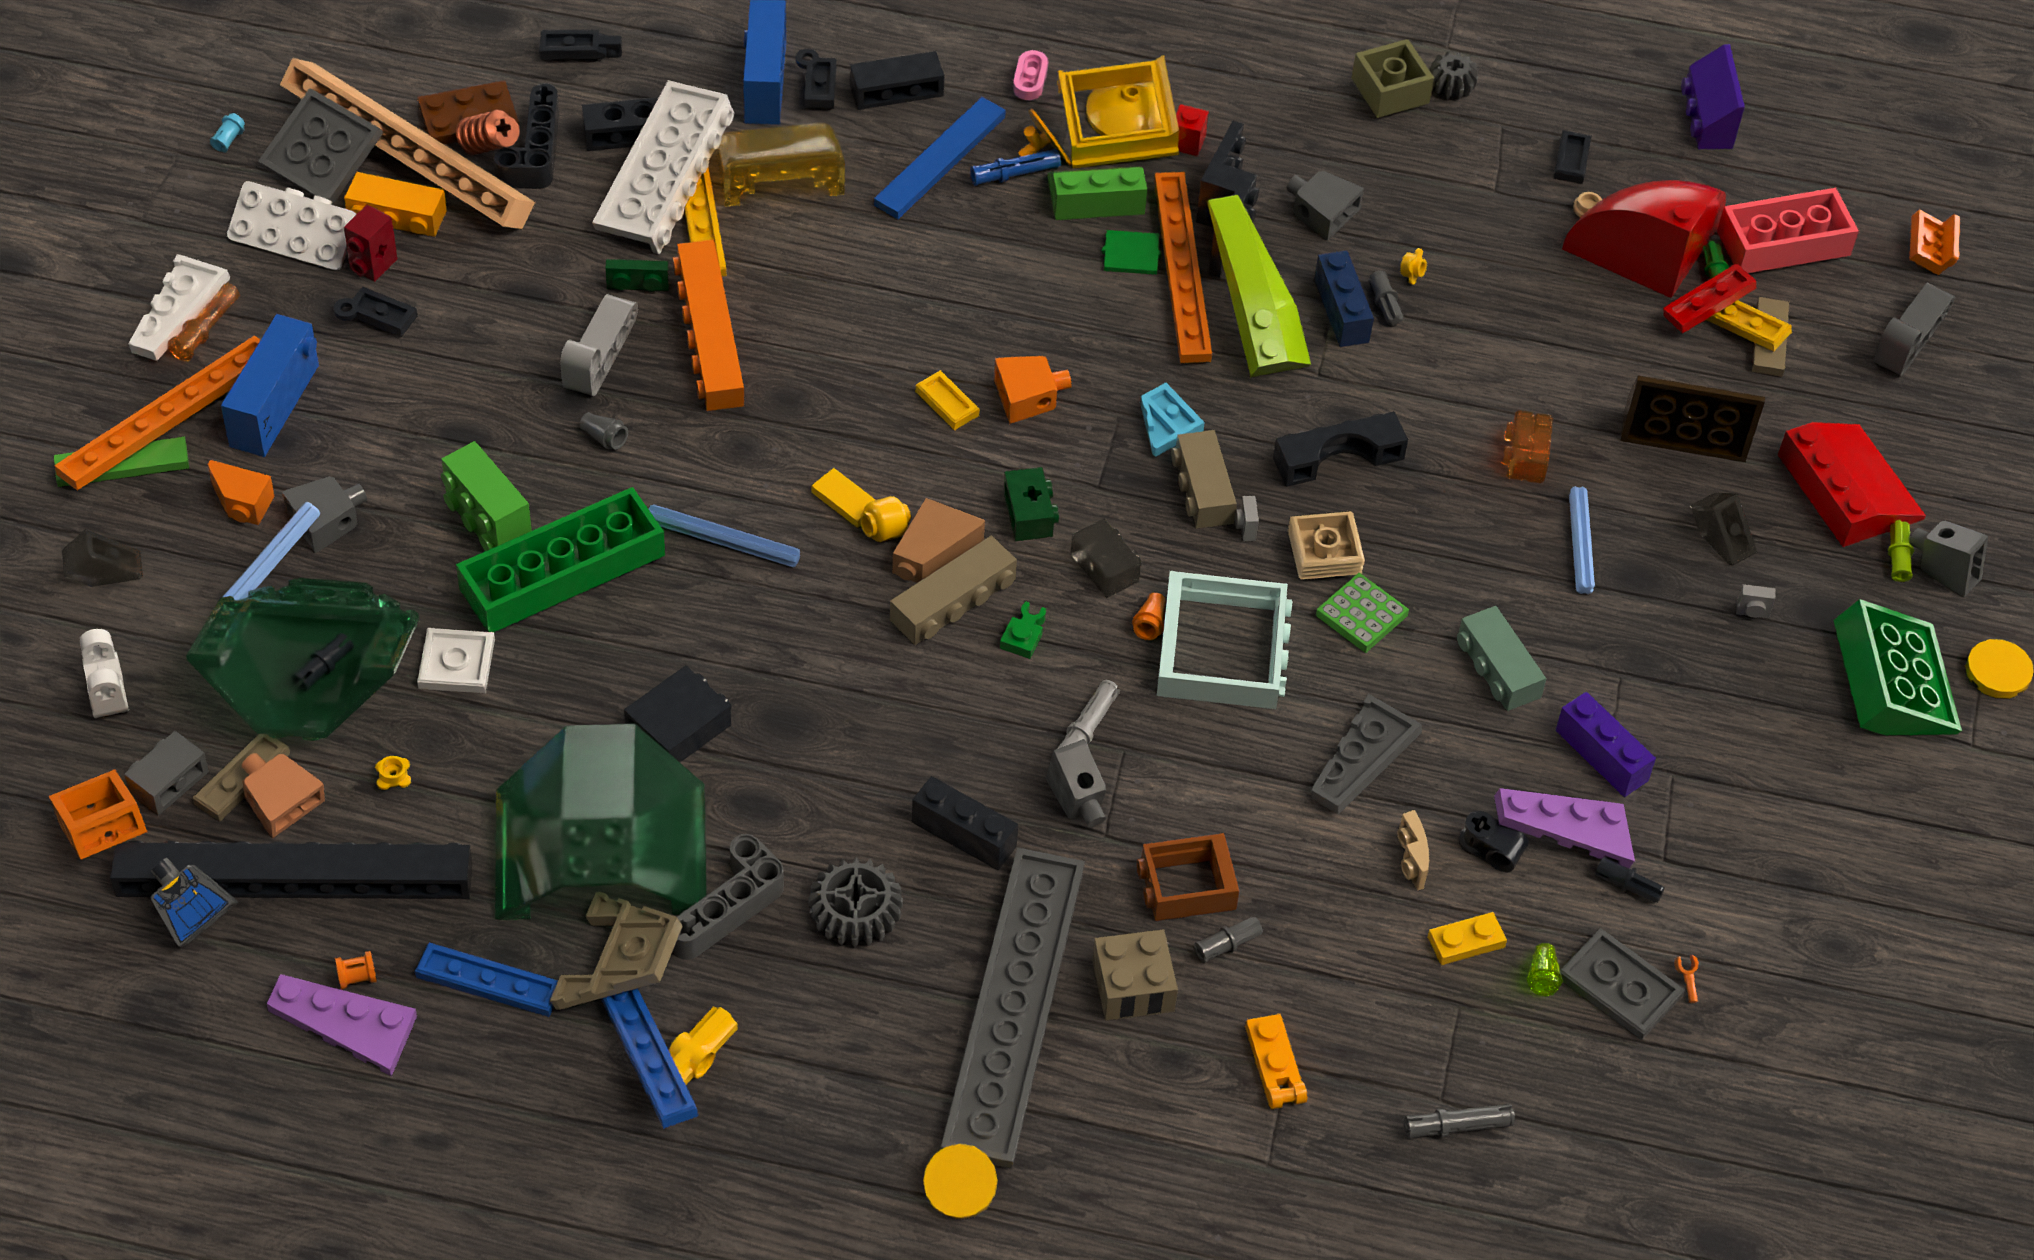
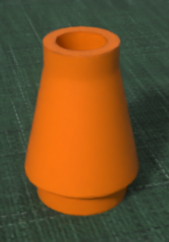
M1149 594L1146 602L1133 617V630L1141 639L1153 640L1164 631L1167 601L1162 594Z

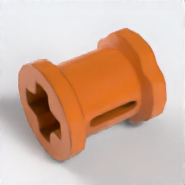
M371 951L365 952L364 956L342 960L341 957L335 958L341 990L347 989L349 984L368 980L371 983L377 982Z

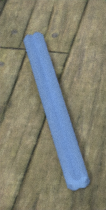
M654 504L649 507V511L661 527L791 567H795L799 561L800 550L798 548Z

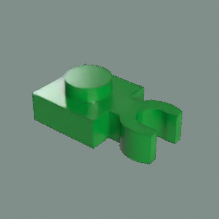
M1026 601L1021 607V619L1012 616L1000 640V649L1031 659L1043 634V627L1041 625L1045 622L1046 608L1042 607L1038 614L1032 615L1029 613L1030 602Z

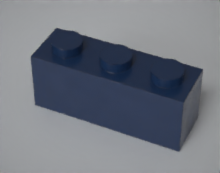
M1348 251L1319 254L1314 281L1339 346L1345 347L1369 343L1374 317Z

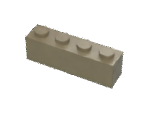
M991 535L890 601V621L914 645L925 638L930 639L948 623L958 621L965 612L974 606L982 605L1000 589L1008 588L1016 579L1017 559Z

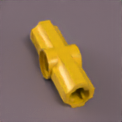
M713 1007L690 1033H681L669 1048V1052L685 1085L693 1077L700 1078L708 1071L715 1059L716 1052L738 1029L737 1022L722 1007Z

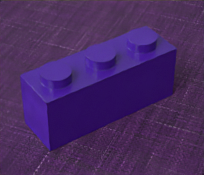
M1587 691L1562 707L1555 731L1624 798L1649 781L1656 758Z

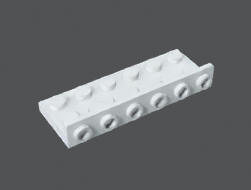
M668 80L592 222L595 230L649 243L653 253H661L664 245H667L671 239L672 230L676 222L682 218L684 207L689 197L694 195L701 174L706 172L714 149L719 147L725 128L733 120L734 111L726 94Z

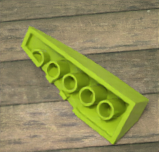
M1234 195L1208 200L1207 203L1250 376L1255 377L1309 367L1311 362L1297 306L1239 196Z

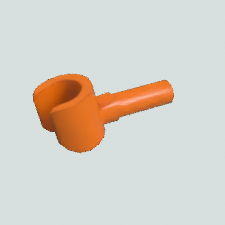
M1690 955L1692 965L1689 970H1685L1681 965V957L1678 956L1674 962L1675 969L1684 975L1689 1003H1697L1694 972L1699 966L1698 959L1694 955Z

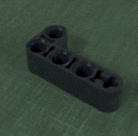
M542 83L534 86L531 90L525 148L506 147L499 149L494 154L495 177L512 188L542 189L548 187L553 181L559 123L558 92L555 86Z

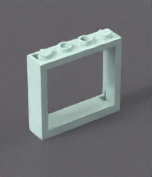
M1170 571L1157 696L1276 709L1278 696H1285L1287 677H1281L1280 675L1281 670H1287L1289 650H1283V643H1289L1291 624L1285 623V617H1291L1292 600L1287 599L1288 584ZM1180 600L1274 610L1268 683L1173 673Z

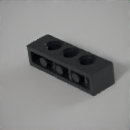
M659 97L582 104L587 151L633 147Z

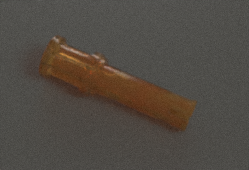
M223 284L221 289L194 319L185 321L182 326L183 330L177 337H172L168 341L169 351L179 360H191L194 356V350L200 344L207 342L210 329L230 308L233 302L240 297L238 289L232 284ZM219 305V308L211 316L210 312Z

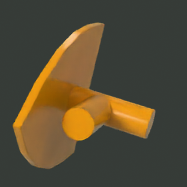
M1030 109L1028 111L1029 115L1042 134L1039 135L1033 126H1027L1024 129V134L1030 143L1018 152L1020 157L1035 154L1050 143L1070 166L1072 163L1037 113Z

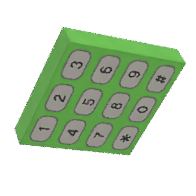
M1358 573L1317 609L1316 616L1363 652L1367 653L1408 616L1409 609L1361 573Z

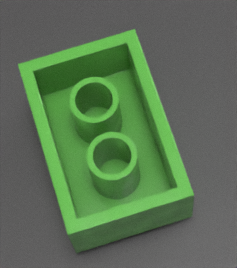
M475 441L442 458L443 473H441V479L446 489V493L443 495L444 500L451 511L456 510L460 514L466 529L477 534L485 551L532 531L529 503Z

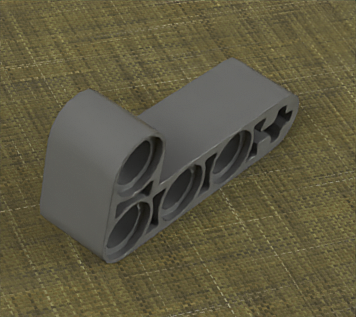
M1926 283L1900 319L1895 317L1891 319L1881 337L1873 362L1899 376H1903L1947 316L1955 301V296L1930 283Z
M741 834L731 841L730 866L735 876L677 916L682 924V929L672 952L679 959L690 960L696 958L782 895L784 890L783 865L755 836ZM737 897H746L745 899H736ZM711 916H717V917H719V918H717V919H710L709 917H711Z

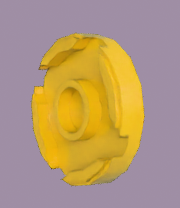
M1989 639L1978 643L1971 650L1965 665L1967 677L1971 683L1974 681L1978 685V690L1995 698H2012L2023 690L2025 691L2029 687L2034 673L2032 661L2024 650L2014 643L1997 639Z
M965 1144L947 1146L937 1152L926 1166L923 1180L926 1196L933 1207L940 1213L956 1219L975 1217L987 1209L995 1196L998 1183L995 1167L989 1157L975 1146Z

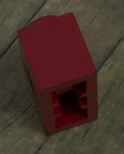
M367 204L344 226L350 269L358 276H364L375 282L398 259L392 217Z

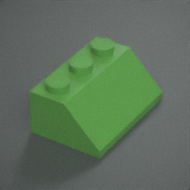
M1143 167L1048 172L1047 174L1055 220L1145 214L1147 185Z

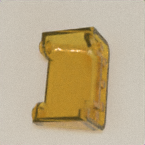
M826 123L726 132L722 134L721 143L715 149L725 207L740 205V196L746 191L749 194L755 193V182L813 177L815 187H820L821 183L826 185L830 196L845 194V161L834 129Z

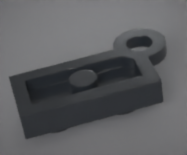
M813 49L798 51L796 54V64L798 67L806 69L804 108L834 109L837 58L819 57L818 53ZM810 57L812 58V60L805 61L803 60V58Z
M363 286L353 299L343 298L334 305V314L340 320L348 321L358 316V320L400 337L404 335L418 316L416 307ZM344 307L352 308L348 312L341 311Z

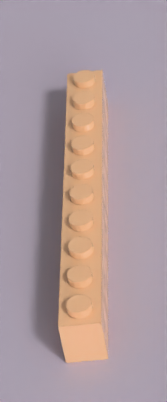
M292 58L280 83L282 87L301 99L311 88L379 127L383 134L375 144L377 147L500 225L523 229L535 204L533 200L315 63Z

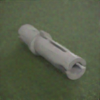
M1103 680L1079 718L1067 728V735L1058 748L1085 739L1087 745L1092 741L1095 728L1120 693V689H1117V684L1110 680Z

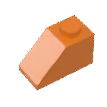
M210 460L208 469L211 483L228 517L238 522L259 525L275 497L271 476Z

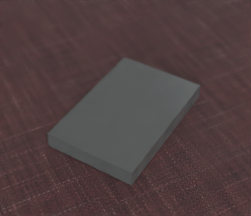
M1602 928L1565 964L1557 976L1559 980L1640 1040L1645 1038L1683 997L1685 992L1684 988Z

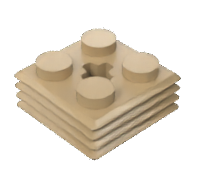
M1353 512L1290 517L1288 534L1300 579L1362 574L1365 558Z

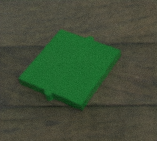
M1106 230V244L1102 248V254L1105 255L1104 271L1157 275L1158 259L1161 258L1162 253L1159 250V234Z

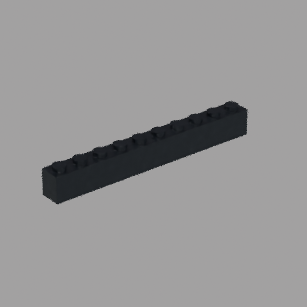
M134 840L115 845L110 879L116 897H151L162 885L150 871L159 862L168 858L179 872L188 865L197 866L234 898L470 899L473 863L470 845H461L459 843H448L446 845L420 842L412 844H390L387 842L376 844H355L352 842H343L341 844H320L318 842L286 844L279 841L271 843H249L245 841L235 843H214L211 841L199 843H179L177 841L144 843Z

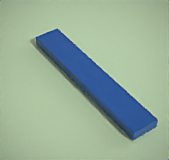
M981 97L874 198V206L899 219L1005 118L1006 110Z
M638 988L601 998L663 1129L697 1117V1107Z

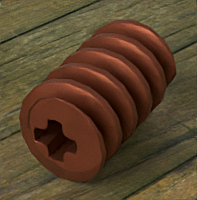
M494 110L462 119L457 125L456 136L462 149L467 154L473 156L512 146L518 139L519 125L515 119L504 111Z

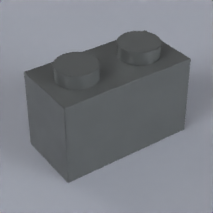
M174 731L166 739L160 740L144 758L134 762L124 775L131 795L159 816L203 778L209 770L205 753Z

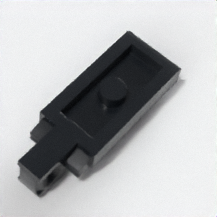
M599 29L542 30L540 34L539 55L540 59H602L606 57H622L621 36L601 34Z

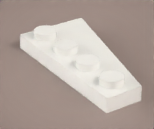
M177 254L173 261L175 265L171 273L167 272L163 279L164 287L159 295L155 294L151 301L152 309L150 313L143 316L129 342L132 353L157 361L230 280L227 269Z

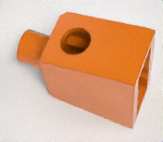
M1044 356L995 358L994 381L1009 423L1018 422L1053 410L1056 407L1057 391L1071 388L1069 371L1051 372L1047 358Z

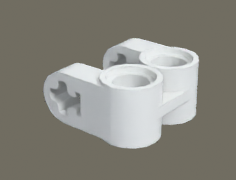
M92 629L85 632L80 637V646L94 718L129 711L117 652L114 650L111 635L103 629Z

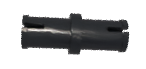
M338 633L322 650H315L310 656L311 660L296 673L292 674L293 683L296 685L304 677H307L298 688L304 692L308 691L324 674H331L335 670V664L354 649L352 641L349 640L339 648L338 646L343 643L347 636L343 633Z

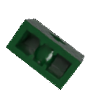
M1043 468L1005 471L1003 493L1015 542L1053 537L1054 524L1059 523V512L1057 504H1051L1050 498H1053L1052 483L1050 479L1045 480Z

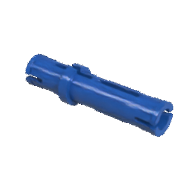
M1056 148L1007 160L998 158L993 163L971 166L970 176L975 186L996 180L1005 182L1010 177L1059 168L1061 166V158Z

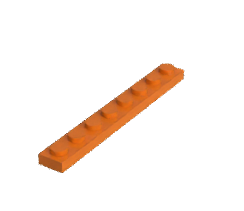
M1185 172L1155 173L1154 186L1180 363L1211 362L1212 349Z
M254 335L54 465L56 475L78 491L231 390L261 339Z

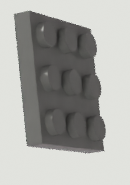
M309 88L258 162L263 167L312 196H319L332 201L333 205L383 132L379 127Z

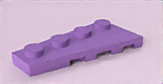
M1499 788L1494 795L1500 825L1541 838L1542 835L1552 837L1558 841L1559 845L1567 848L1575 845L1589 850V855L1600 859L1604 856L1618 860V864L1630 868L1635 862L1624 804Z
M281 974L267 1002L269 1012L305 1031L311 1030L322 1036L325 1042L347 1049L353 1053L354 1057L365 1063L369 1061L379 1066L380 1070L389 1076H392L417 1017L416 1009Z

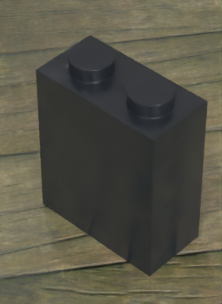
M685 665L624 709L625 729L662 764L671 770L731 726L732 707L729 700L723 694H717L700 673L695 674Z

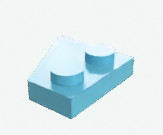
M1167 383L1141 396L1140 405L1152 454L1155 457L1176 446L1178 434L1204 431L1205 422Z

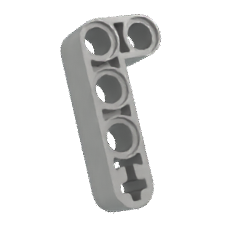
M609 294L604 296L580 342L568 340L563 348L560 359L563 388L590 396L597 394L636 321L638 303Z

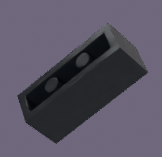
M936 51L850 64V88L858 110L944 96L945 75Z
M933 776L928 779L912 799V823L998 871L1017 847L1018 823Z

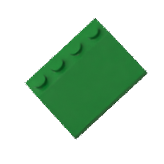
M1861 599L1833 620L1860 728L1885 736L1959 734L1962 731L1933 624Z

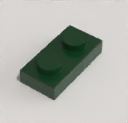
M606 259L607 289L669 291L668 261Z

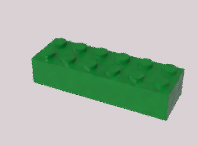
M631 487L456 564L459 589L487 632H496L665 556L664 531L635 489Z

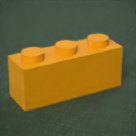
M356 172L344 197L346 209L356 214L368 204L391 216L394 229L433 237L436 236L447 212L445 192L442 189Z

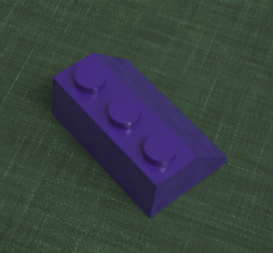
M1724 44L1691 64L1687 77L1682 79V94L1687 97L1686 113L1692 119L1691 136L1696 137L1698 149H1733L1745 109L1730 44Z

